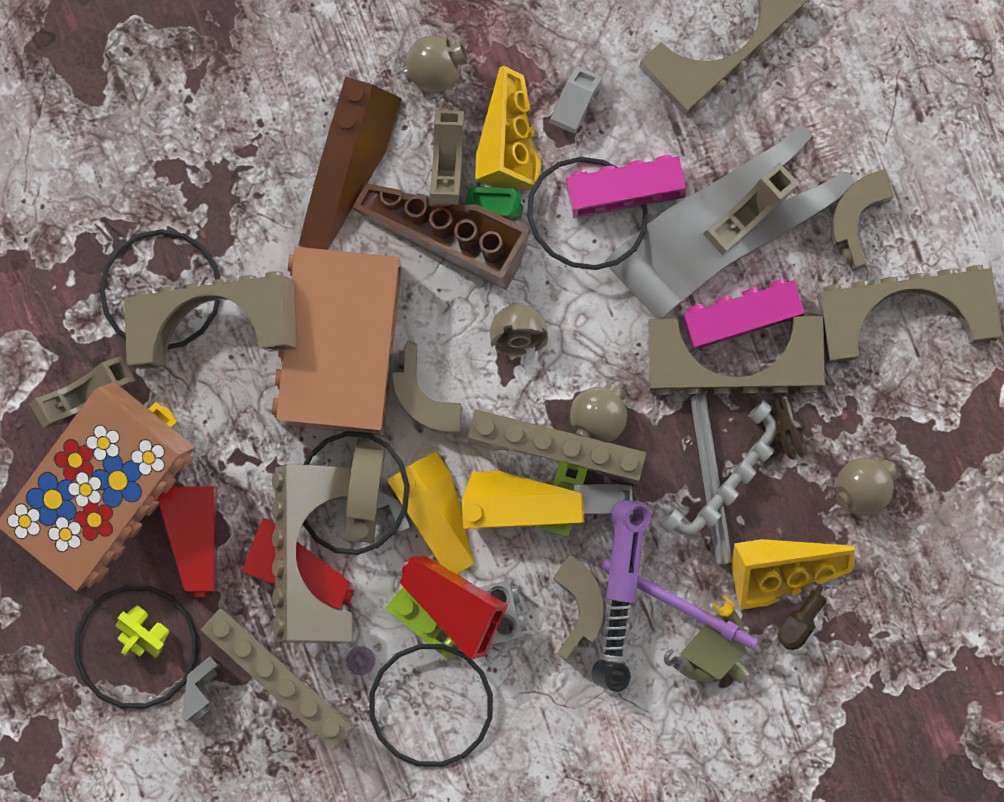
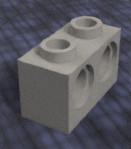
M508 580L479 587L489 594L496 590L503 591L506 594V604L508 607L502 619H509L514 625L513 631L509 635H501L496 631L490 646L523 638L522 632L527 631L523 614L517 615L514 603L520 602L516 585L510 586Z

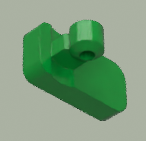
M473 187L467 192L465 205L481 206L506 219H520L524 210V206L520 203L521 193L513 188Z

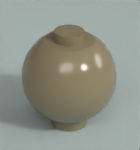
M430 35L417 40L411 46L406 56V66L403 67V71L409 83L413 82L416 87L423 91L438 93L451 88L457 82L461 75V66L469 63V59L462 42L453 44L443 36Z
M607 383L604 388L593 387L581 392L573 401L570 409V423L575 434L608 443L618 438L627 423V408L623 402L626 397L625 392L612 383Z
M865 457L848 462L840 470L836 479V500L843 509H847L857 515L867 516L882 511L889 504L894 493L893 481L898 478L895 467L888 460L879 462Z

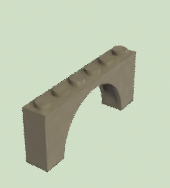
M757 0L759 17L753 36L740 50L725 58L712 61L693 60L678 55L660 42L640 61L639 68L685 116L691 111L696 114L706 105L707 101L705 98L712 92L717 95L728 84L726 79L732 73L736 76L739 75L748 66L746 61L753 54L757 57L762 54L769 46L767 41L774 35L777 38L780 37L790 27L788 22L794 16L798 19L801 18L811 8L809 5L810 0Z
M983 265L966 267V272L955 273L954 269L937 271V276L926 277V273L909 275V280L898 281L897 277H887L880 279V284L869 285V281H859L852 283L851 288L841 289V285H830L823 287L824 291L819 292L817 295L820 316H823V339L827 364L856 360L859 357L860 331L868 313L881 301L902 293L925 294L946 304L962 322L969 344L998 340L1002 337L992 268L983 269Z
M272 271L265 273V277L261 278L245 275L240 276L239 281L230 282L228 279H217L212 281L213 285L204 286L202 283H190L186 285V289L178 290L177 287H163L160 289L161 292L158 293L137 291L135 296L124 297L127 366L140 370L166 366L169 342L180 321L194 308L214 300H230L241 307L253 324L258 348L270 352L296 349L294 280L284 276L282 272Z
M823 316L793 317L788 343L782 355L765 370L745 377L723 376L706 369L698 363L689 353L682 340L678 318L649 319V391H656V396H671L673 391H685V395L689 396L701 395L702 390H713L714 395H729L731 390H742V394L754 395L760 394V389H771V394H787L789 389H800L802 394L818 393V388H823L825 385Z
M476 409L474 410L468 434V442L471 445L495 451L506 450L567 463L596 472L610 480L637 486L640 480L646 452Z
M285 464L275 468L272 476V486L275 489V501L272 506V514L275 518V530L272 535V543L275 547V560L272 565V572L275 576V589L272 600L276 606V618L273 620L272 629L274 635H276V643L344 644L352 642V612L336 610L318 600L303 582L296 561V542L303 522L320 504L348 497L351 467Z
M220 608L200 629L331 749H337L355 729L356 726L292 673L228 610Z

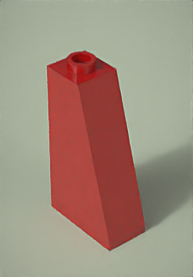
M214 486L172 487L167 493L162 492L157 499L184 591L192 593V598H210V592H217V488Z
M263 517L242 572L275 585V576L272 572V565L275 560V547L272 543V535L275 530V524ZM296 542L297 567L309 591L322 603L342 610L343 605L349 606L354 590L350 589L352 583L299 542Z
M425 555L410 557L402 568L403 575L399 583L467 657L471 659L484 657L508 605Z

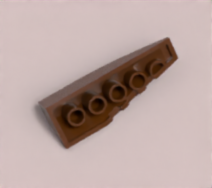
M345 77L313 185L299 246L324 250L330 248L364 186L370 181L377 165L386 154L402 98L373 84Z
M366 183L353 205L354 210L405 240L505 290L509 287L521 265L530 235V229L478 205L451 204L449 206H441L430 203L428 195L418 193L413 195L398 189Z

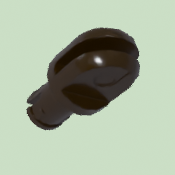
M790 396L781 397V401L777 398L773 400L780 424L775 429L776 435L781 437L784 451L789 459L795 460L796 452L802 458L806 454V446L802 435V430L804 429L803 422L796 420Z
M811 590L810 595L799 611H791L780 627L778 638L784 648L789 650L800 649L816 628L813 620L827 602V599L820 593Z

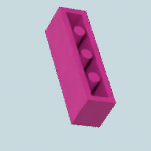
M663 155L657 157L655 161L645 163L642 160H636L624 167L605 166L597 172L578 171L570 177H566L573 219L638 207L642 204L648 205L685 198L686 186L679 156Z
M786 278L769 283L770 288L759 291L758 287L742 291L743 296L735 299L728 295L714 300L715 305L704 308V304H698L687 308L688 313L684 314L682 319L692 350L791 321L793 317L803 316L805 312L795 281L787 282Z

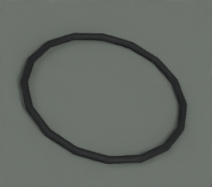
M576 157L557 162L539 175L529 193L527 218L534 238L551 257L573 268L599 270L618 265L637 251L647 232L648 208L646 204L641 205L643 210L642 230L633 247L618 259L597 265L572 262L553 252L539 236L532 216L536 191L543 179L559 167L578 162L603 166L615 165L602 159Z
M159 229L139 233L117 247L104 266L99 292L103 314L118 335L126 339V333L120 330L108 311L105 286L109 268L120 252L141 238L161 234L182 238L201 250L213 268L215 280L220 279L218 266L203 245L184 233ZM220 300L214 301L213 311L200 330L182 342L169 344L168 350L184 347L202 335L217 315Z
M345 431L324 439L308 454L303 465H309L312 458L330 442L347 436L369 438L385 447L399 465L404 483L402 510L393 528L377 543L357 550L336 548L320 539L306 519L302 525L315 542L330 551L339 554L359 555L379 548L397 532L408 509L410 485L404 463L389 443L371 433Z
M125 585L104 593L85 611L75 632L74 659L83 682L99 699L120 708L147 709L169 700L186 684L187 675L193 670L197 661L198 636L189 613L172 595L152 586ZM125 591H150L170 600L184 615L192 635L191 661L183 679L167 695L147 703H122L102 694L87 678L80 659V634L90 613L106 598Z
M418 644L397 652L379 669L369 692V717L379 741L395 757L416 766L443 767L466 758L483 741L493 719V693L484 671L463 652L445 644ZM420 649L445 650L464 658L480 675L487 693V719L478 739L462 754L444 761H418L399 753L383 737L375 718V692L383 673L400 657Z

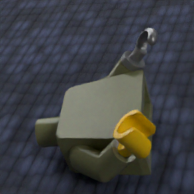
M722 596L725 599V605L721 608L715 602L713 603V608L718 612L714 615L715 617L726 623L731 621L740 626L739 630L745 632L743 622L734 610L733 602L728 597ZM707 625L681 651L680 656H674L669 661L671 654L674 653L673 649L668 650L664 655V663L667 666H673L691 680L707 683L715 679L720 681L728 673L741 684L751 673V670L739 660L747 651L745 646L735 640L731 642L721 637L720 632Z

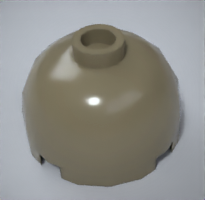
M515 302L509 304L508 307L503 308L493 318L490 326L491 346L495 345L497 352L506 355L527 354L525 349L535 347V352L541 350L548 342V331L543 316L538 310L523 303Z

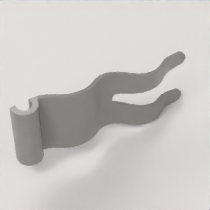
M797 127L770 149L665 210L646 225L647 232L637 251L620 264L609 268L656 319H664L670 311L681 304L718 272L833 204L854 183V179L851 174L842 172L822 185L784 200L738 244L736 243L722 255L703 233L732 209L766 173L779 162L784 166L810 140L811 133L805 127ZM640 232L617 248L605 262L616 260L630 250Z

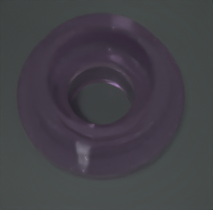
M364 646L353 648L346 658L347 667L356 675L370 673L376 662L374 653ZM359 655H364L367 659L364 666L356 664V658Z

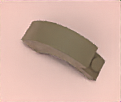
M435 110L433 166L430 187V203L441 206L459 205L464 111Z
M779 162L732 209L710 226L703 235L724 255L765 220L799 185L798 181Z
M886 169L870 173L854 182L843 194L834 210L831 221L832 245L834 247L844 244L845 248H842V256L845 264H850L852 271L861 269L866 265L857 233V223L860 214L872 206L889 202L894 197Z
M405 344V351H399V368H404V372H392L395 393L402 408L410 418L428 430L443 434H461V403L438 402L423 394L417 384V345Z
M118 356L101 362L92 371L74 383L37 397L29 404L43 428L54 424L59 426L74 419L96 388L116 382L125 389L135 379L122 356Z
M358 439L356 443L348 491L345 540L374 544L386 448L370 440Z
M571 555L567 557L553 577L555 582L573 595L579 611L575 628L556 653L564 660L569 656L572 658L576 657L584 646L580 642L582 637L591 643L594 642L602 624L604 611L602 593L595 577L585 565Z

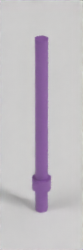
M606 559L601 569L609 573L611 560ZM638 575V589L721 633V637L731 642L735 640L752 650H755L759 640L739 630L740 626L731 621L726 623Z

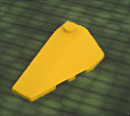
M505 66L499 68L476 152L475 180L493 188L531 190L540 175L541 161L539 153L534 152L532 137L536 135L534 127H529L527 117L530 105L524 75Z
M436 451L405 468L410 485L407 513L440 565L458 575L474 565L466 529H463V518L452 475ZM398 472L387 479V482L401 504H403L404 483L401 473Z
M500 470L472 472L462 498L463 529L486 530L584 523L583 493Z
M764 539L734 543L732 571L739 609L768 606L777 602L776 598L789 592L792 595L802 592L801 587L814 582L823 584L852 572L856 552L855 547Z

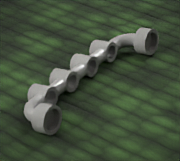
M761 400L748 415L755 424H759L761 421L765 424L766 431L761 439L752 446L748 455L735 467L731 476L718 488L713 498L701 509L692 523L684 524L681 522L684 516L677 509H672L659 525L667 533L674 530L681 535L690 536L697 534L705 525L709 528L713 527L721 517V514L717 512L723 503L729 506L739 495L735 490L737 485L741 481L747 484L755 476L757 471L752 467L758 459L764 463L772 455L774 449L770 445L776 437L775 429L777 424L769 413L772 407L767 402Z

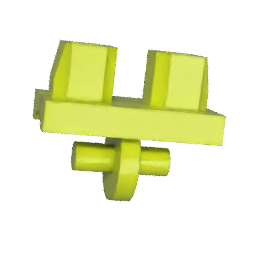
M138 605L127 614L123 611L117 618L118 622L115 626L122 631L117 639L125 645L121 653L127 656L133 651L140 657L146 650L154 658H157L162 652L169 630L158 622L150 631L142 627L141 625L148 618V614Z

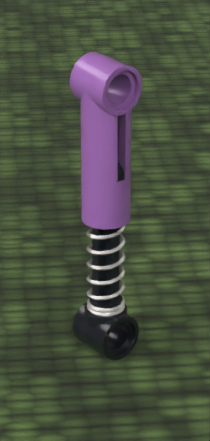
M629 500L619 501L612 510L615 532L606 595L607 599L612 600L611 607H608L611 610L610 617H607L609 627L605 628L608 630V634L604 638L607 642L606 647L603 648L605 650L602 654L603 657L594 664L591 671L592 680L597 686L614 692L626 689L631 679L629 668L625 665V656L622 652L626 647L624 644V639L627 638L625 629L629 627L626 623L627 618L630 617L628 608L631 607V604L629 602H635L644 530L651 521V512L645 504ZM633 511V517L630 521L629 516L630 513ZM613 670V675H612L611 679L609 680V675H610L611 671Z

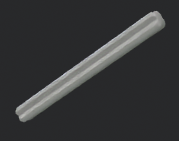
M705 394L691 396L690 401L706 502L708 504L720 487L707 399ZM722 504L717 510L721 517L711 527L717 565L732 562L724 506Z

